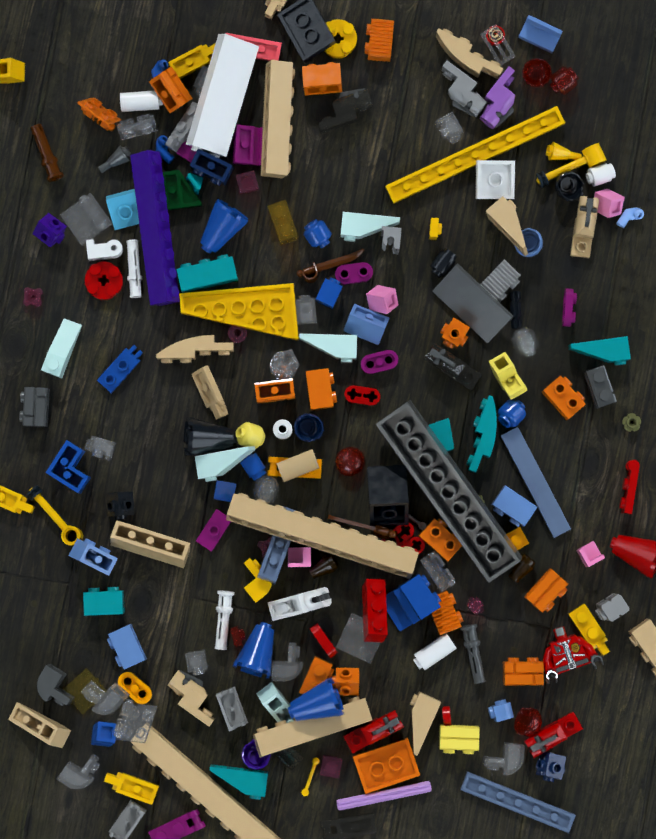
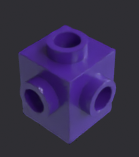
M48 213L38 221L33 235L51 248L55 243L59 244L64 239V231L67 226Z

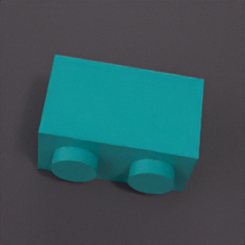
M107 587V591H100V588H88V592H83L84 616L125 614L124 590H119V587Z

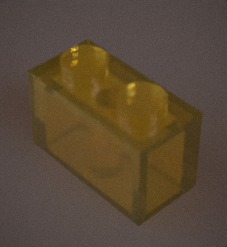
M286 200L268 205V211L280 245L298 240V234Z

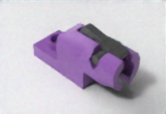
M508 66L484 99L489 104L486 105L480 120L491 129L497 128L514 112L512 105L514 104L515 94L505 87V85L508 87L514 80L513 74L515 70Z

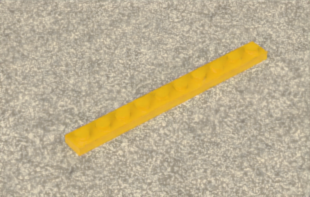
M553 107L386 185L385 188L393 204L476 166V160H489L564 125L565 121L558 107Z

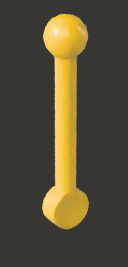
M317 757L312 759L313 765L306 786L301 792L303 796H308L309 794L308 789L316 765L320 762Z

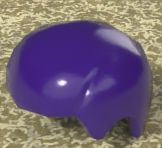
M252 739L251 742L243 747L241 757L243 763L249 769L260 770L268 765L271 754L259 757L255 741Z

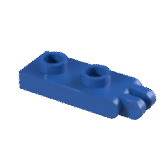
M135 345L129 350L125 348L97 379L110 393H113L140 363L141 360L138 358L143 352L139 350L134 355L133 352L137 349Z

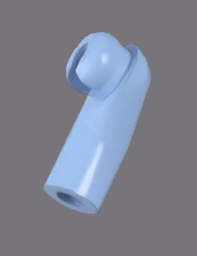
M638 207L627 208L616 224L621 228H625L629 220L642 219L644 211Z

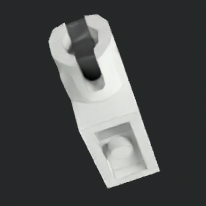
M323 587L267 603L272 621L330 606L332 601L328 588Z

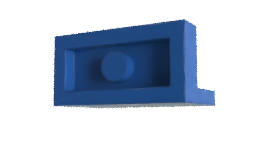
M400 587L386 594L387 612L399 631L420 621Z

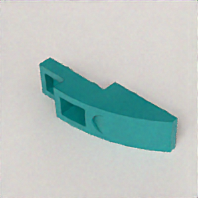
M490 395L487 399L483 398L479 408L482 410L480 417L476 416L473 427H475L474 432L481 435L476 437L473 445L476 448L474 455L470 454L466 463L469 466L468 471L476 473L482 456L490 458L494 447L497 416L494 399Z

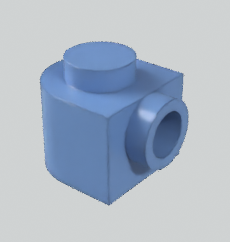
M506 699L495 701V705L488 707L489 716L491 719L494 718L495 722L514 718L511 702H506Z

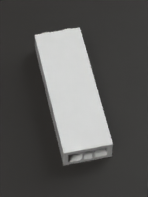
M218 34L186 145L192 146V151L197 152L200 149L209 152L210 155L217 158L220 156L227 157L259 46L228 34Z

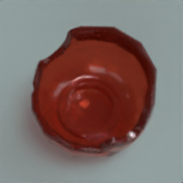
M534 58L525 63L522 76L527 85L542 87L549 82L552 71L547 61Z
M351 446L339 451L335 459L337 470L345 476L358 474L363 470L366 462L364 453L359 448Z
M532 707L521 708L514 722L515 732L526 737L535 735L541 728L542 715L537 709Z

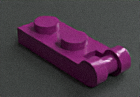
M196 808L150 830L148 833L151 839H180L204 828L206 825L204 821H201L199 817L200 812ZM192 818L194 825L189 826L187 820Z

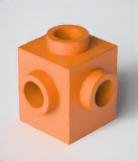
M453 317L450 324L445 323L440 331L443 334L441 340H443L442 344L450 349L453 347L457 349L459 345L463 347L468 339L466 333L470 327ZM451 333H456L457 337H453Z
M336 668V676H332L335 683L332 686L338 689L339 695L359 696V668Z

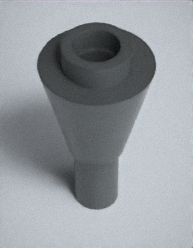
M120 145L108 158V161L98 168L101 173H104L111 167L130 162V155L132 154L126 146L122 147Z

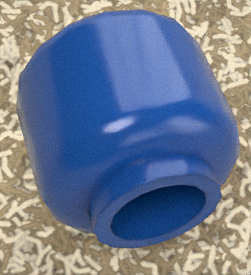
M315 219L304 227L303 235L311 247L319 246L323 248L330 243L328 239L332 233L324 221H317Z
M507 400L498 410L499 422L507 428L517 427L526 417L525 405L519 400Z

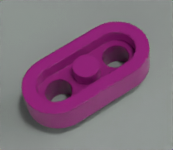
M365 262L341 265L335 271V278L342 285L367 282L373 275L372 267ZM366 269L367 274H360V270ZM343 271L348 273V276L345 278L341 276Z
M565 288L563 298L562 326L570 327L571 323H575L576 312L572 311L573 304H576L577 293H574L573 289Z
M392 350L366 355L361 360V369L366 374L391 370L398 364V355ZM391 357L392 363H386L385 358ZM367 362H373L374 366L372 368H368L366 365Z

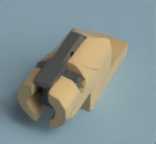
M580 196L570 256L590 258L597 219L598 198L594 197L591 199L587 198V196Z
M178 670L167 686L178 696H182L178 703L179 706L210 727L214 721L213 713L206 708H199L208 696L203 688V681L182 670Z

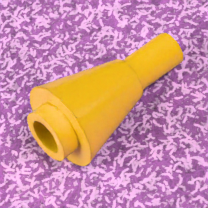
M555 142L548 145L546 149L548 160H577L582 157V154L571 152Z

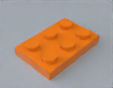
M408 738L353 756L365 794L420 776Z

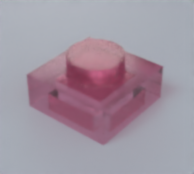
M254 171L236 175L241 195L259 190Z
M323 755L320 775L339 779L342 758Z

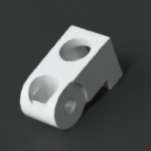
M94 239L86 240L89 262L119 258L123 253V247L118 240H110L102 244H95Z

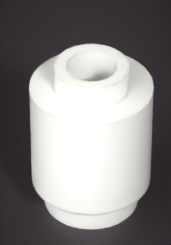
M604 163L589 168L588 173H586L587 182L594 187L610 182L616 177L615 169L611 163Z
M282 419L274 424L273 432L278 439L285 440L292 435L293 429L289 421ZM280 426L286 427V431L284 433H281L279 431Z

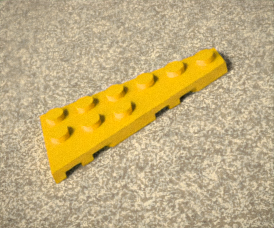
M294 283L179 293L181 314L299 341Z

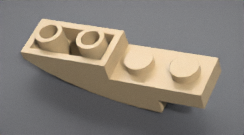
M438 28L436 38L455 63L477 78L482 71L499 79L503 68L500 67L501 65L498 62L483 59L484 56L477 52L471 53L472 44H470L468 39L455 37L451 31Z
M214 335L197 336L176 342L156 354V358L161 360V363H172V360H180V363H192V360H196V352H199V355L209 356L211 352H218V355L222 356L230 355V352H234V343H215Z

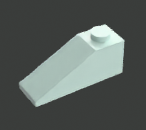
M343 212L340 237L344 238L345 241L355 242V239H361L380 232L382 226L393 227L399 225L400 217Z
M63 319L46 355L41 369L43 372L61 379L63 378L80 333L81 324Z
M299 334L301 341L335 359H340L341 363H352V360H356L357 335Z
M255 446L195 456L198 479H205L206 482L216 481L218 476H223L254 452Z
M272 682L256 693L263 706L277 722L286 720L289 723L294 721L288 711V707H290L289 702Z

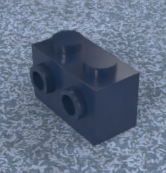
M200 149L197 150L190 164L193 174L201 178L205 175L211 178L210 182L218 186L221 184L226 186L234 169L233 165Z

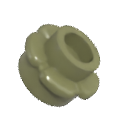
M629 413L622 420L624 429L628 432L639 430L641 424L640 417L634 413Z

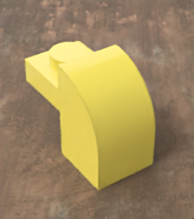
M506 352L488 361L496 380L510 400L528 391Z

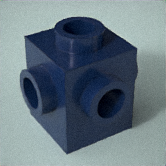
M544 752L539 755V760L536 763V775L543 776L542 780L554 782V779L562 780L565 773L566 756L550 752Z

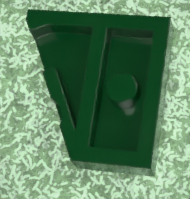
M180 170L163 172L168 211L202 206L201 201Z

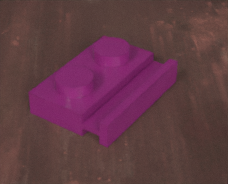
M235 126L234 164L261 166L263 127Z

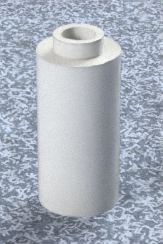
M155 91L120 93L122 112L160 110V106L163 105Z
M447 633L415 653L416 658L413 661L419 670L422 667L426 670L457 648Z

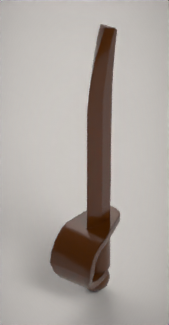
M364 248L319 264L312 262L313 266L304 268L303 271L298 270L296 274L298 277H303L306 282L314 283L318 279L319 271L355 260L363 253ZM316 273L314 277H306L307 275Z
M328 515L327 518L374 531L375 535L381 539L388 540L396 536L394 530L380 525L373 527Z

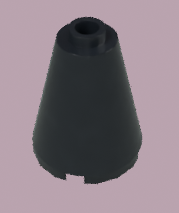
M192 417L186 418L183 442L187 444V448L184 447L185 456L232 448L233 444H236L237 437L236 433H233V429Z

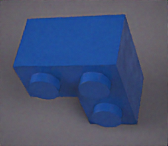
M66 440L45 473L81 494L91 477L75 467L86 451Z
M417 573L398 587H400L408 602L422 620L441 607L439 605L441 599L436 592L431 593L428 588L431 584L425 575L420 576Z

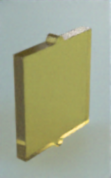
M87 668L63 689L75 697L71 705H74L82 714L108 692L99 682V678H95Z

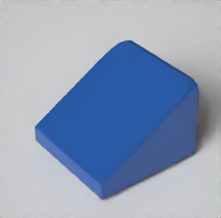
M217 480L214 499L231 502L236 484Z

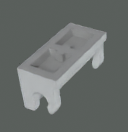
M382 226V250H386L387 243L388 245L393 244V254L398 255L401 228Z
M235 686L216 694L228 730L232 731L240 726H245L248 721Z
M131 799L109 830V836L116 839H128L147 810Z

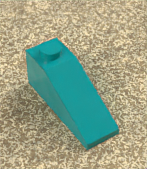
M628 336L568 345V349L607 363H614L615 366L625 365L626 361L631 359Z
M210 765L209 770L245 795H250L249 798L260 800L261 797H265L268 771Z

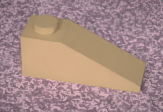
M502 196L486 210L487 217L526 256L528 251L517 216V207L512 200L509 199L507 201Z
M420 691L417 695H413L410 705H412L413 753L417 756L441 704L440 700Z
M18 702L8 719L48 745L63 748L71 730Z

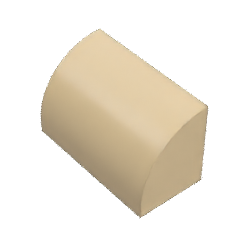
M313 449L276 463L284 482L320 468Z

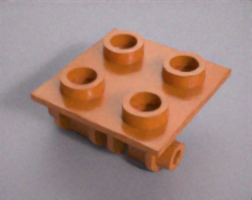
M88 98L77 102L81 106L83 114L90 119L92 118L93 121L98 118L96 123L100 124L106 131L110 130L112 132L116 127L114 123L121 121L117 117L116 112L103 107L102 102L96 98Z

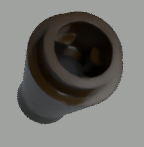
M332 554L329 556L325 555L309 569V572L315 579L336 572L335 569L339 568V565Z
M523 554L521 561L514 566L509 577L518 583L534 569L533 566L536 562L526 554Z

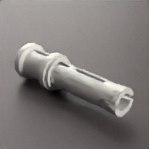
M218 590L219 600L216 607L218 622L215 649L227 650L229 617L233 611L231 607L232 596L235 592Z

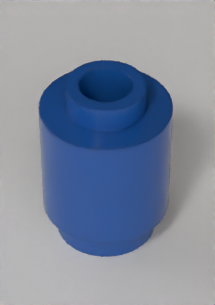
M251 453L240 462L249 478H252L254 481L267 473L265 471L266 467L257 453Z

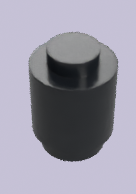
M446 248L440 251L430 265L432 268L431 272L439 278L441 276L445 277L456 263L455 259L457 256Z

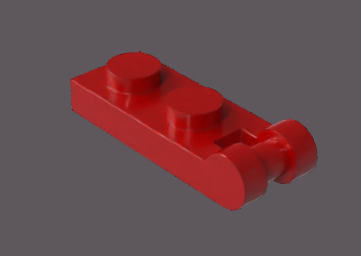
M630 460L625 464L628 475L623 480L622 489L625 490L624 497H621L619 508L622 509L621 513L632 514L640 467L637 460Z

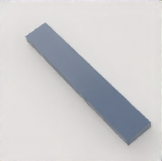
M516 427L501 435L553 538L570 530L571 528L519 428Z
M468 771L460 788L464 792L567 833L570 832L576 816L571 812Z

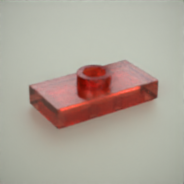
M239 625L232 626L230 631L234 645L236 647L243 645V640L246 639L243 628L240 629Z

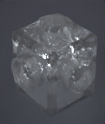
M292 349L274 354L269 364L270 372L272 375H275L276 380L293 378L299 367L298 360Z

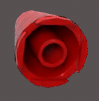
M618 535L617 538L613 537L610 544L612 553L646 577L653 578L656 572V541L625 535Z

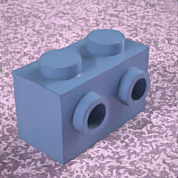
M506 485L503 486L491 504L495 507L493 509L494 512L500 516L505 514L510 518L509 522L517 527L520 525L525 526L537 509V506Z
M77 538L68 556L109 576L118 558L110 555L111 551L102 546L99 549L96 548V543L87 538L85 541Z
M132 624L108 634L110 638L107 641L110 648L115 649L117 653L115 659L119 667L122 666L125 670L147 659Z

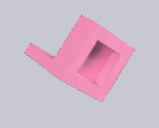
M610 189L595 192L594 197L599 199L597 213L607 218L621 215L624 202L622 195Z
M377 285L366 293L369 310L388 314L399 305L395 288Z
M594 541L576 550L585 567H590L605 558Z
M311 547L288 548V567H311Z

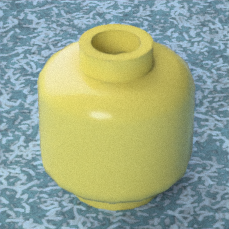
M245 422L236 430L237 442L240 446H255V449H257L265 441V433L259 425Z

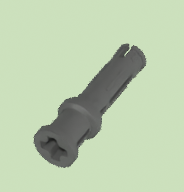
M470 624L460 627V630L463 631L465 642L463 645L468 650L474 684L486 682L479 651L481 641L478 640L477 624Z

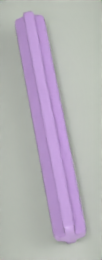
M425 781L338 799L336 803L338 810H345L431 792L432 788L430 782Z

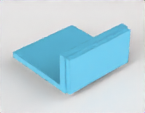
M135 189L106 196V203L114 230L139 224Z

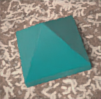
M189 173L187 174L186 181L194 193L198 195L203 178Z

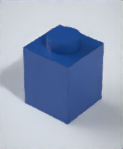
M325 278L316 297V302L333 309L343 288L340 285L341 282L334 278L329 280Z

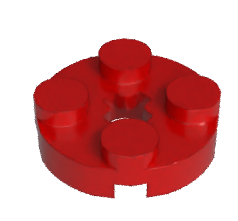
M104 261L91 265L86 272L85 286L88 292L96 299L110 300L122 290L124 283L123 275L114 264ZM103 276L109 279V283H106L105 286H102V283L99 282V279Z

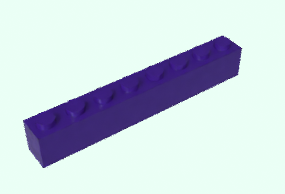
M146 150L132 154L130 157L149 301L152 306H164L180 302L166 202L167 197L164 187L162 159L160 152Z

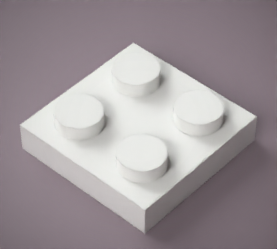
M476 160V199H500L502 196L505 199H514L515 161Z

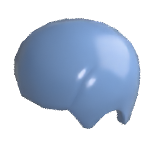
M526 228L522 230L528 254L525 256L516 246L515 248L520 255L533 257L541 251L543 238L537 230Z

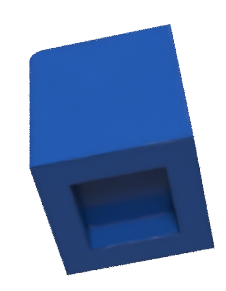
M100 721L95 723L92 730L91 745L110 747L115 744L117 724Z

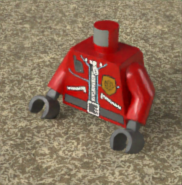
M564 626L553 629L556 640L548 643L549 646L545 649L543 657L547 684H550V677L555 678L557 683L558 674L590 663H592L594 669H597L595 665L597 661L604 665L602 657L597 654L593 646L583 637H577L575 634L567 636Z

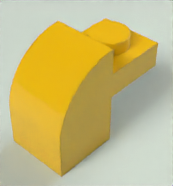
M249 558L244 564L255 576V579L245 586L244 589L257 603L270 591L272 583L257 578L261 565L256 559L252 561Z

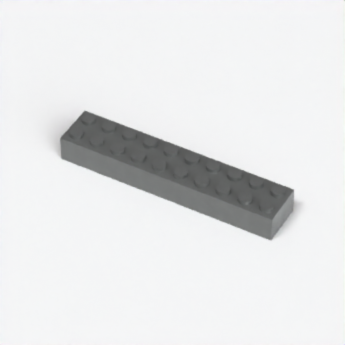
M411 400L376 423L381 433L488 583L521 561L522 556Z

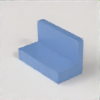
M528 15L518 38L552 54L563 31Z
M354 304L344 332L357 335L361 339L379 345L389 317Z

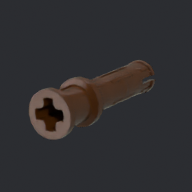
M42 124L33 125L30 129L41 154V165L45 167L48 175L47 180L48 182L59 180L64 174L60 172L57 164L58 159L51 151Z

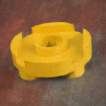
M340 19L327 22L326 24L333 36L336 37L339 34L344 40H340V43L332 45L324 52L332 58L348 56L357 44V34L354 26Z

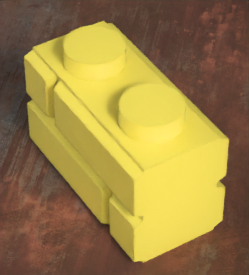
M440 725L439 749L443 750V753L448 754L455 753V750H463V754H474V751H479V726Z

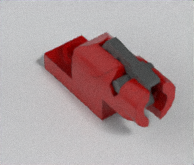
M393 710L379 718H375L345 734L343 737L352 754L404 728L401 720L399 721L396 711Z
M572 711L539 729V732L530 736L524 742L527 747H530L531 750L529 752L535 758L567 740L569 736L583 728Z

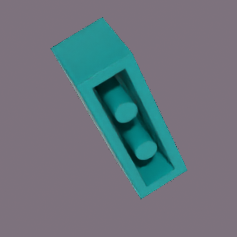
M228 254L218 256L217 260L213 261L203 259L199 261V264L191 265V263L182 264L180 268L176 269L182 293L238 281L233 256L229 257Z

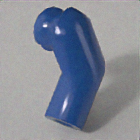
M160 60L155 64L151 71L153 78L169 67L167 60Z
M161 135L156 140V151L160 152L161 158L170 164L175 157L168 152V147L165 145L168 140L167 136Z

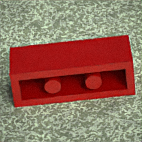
M366 579L362 586L364 642H384L388 635L385 579Z

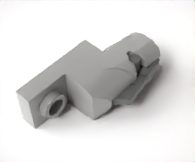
M447 60L442 66L441 71L448 80L452 81L453 79L455 81L448 90V95L453 100L452 106L472 117H477L487 104V101L477 91L473 92L477 82Z

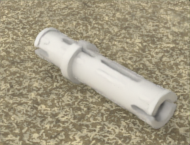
M139 240L126 241L129 270L127 281H129L130 298L142 297L141 280L143 279L142 275H140Z

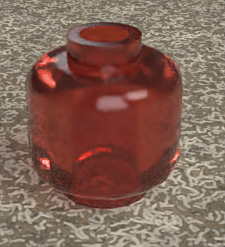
M562 66L551 75L552 83L550 86L556 93L560 91L563 95H566L578 85L577 80L579 78L571 67Z

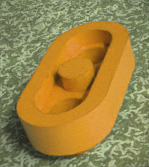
M124 672L119 676V688L136 703L146 704L151 700V688L132 672ZM126 678L131 679L132 682L130 685H127L125 683ZM141 690L146 692L145 697H140L139 692Z

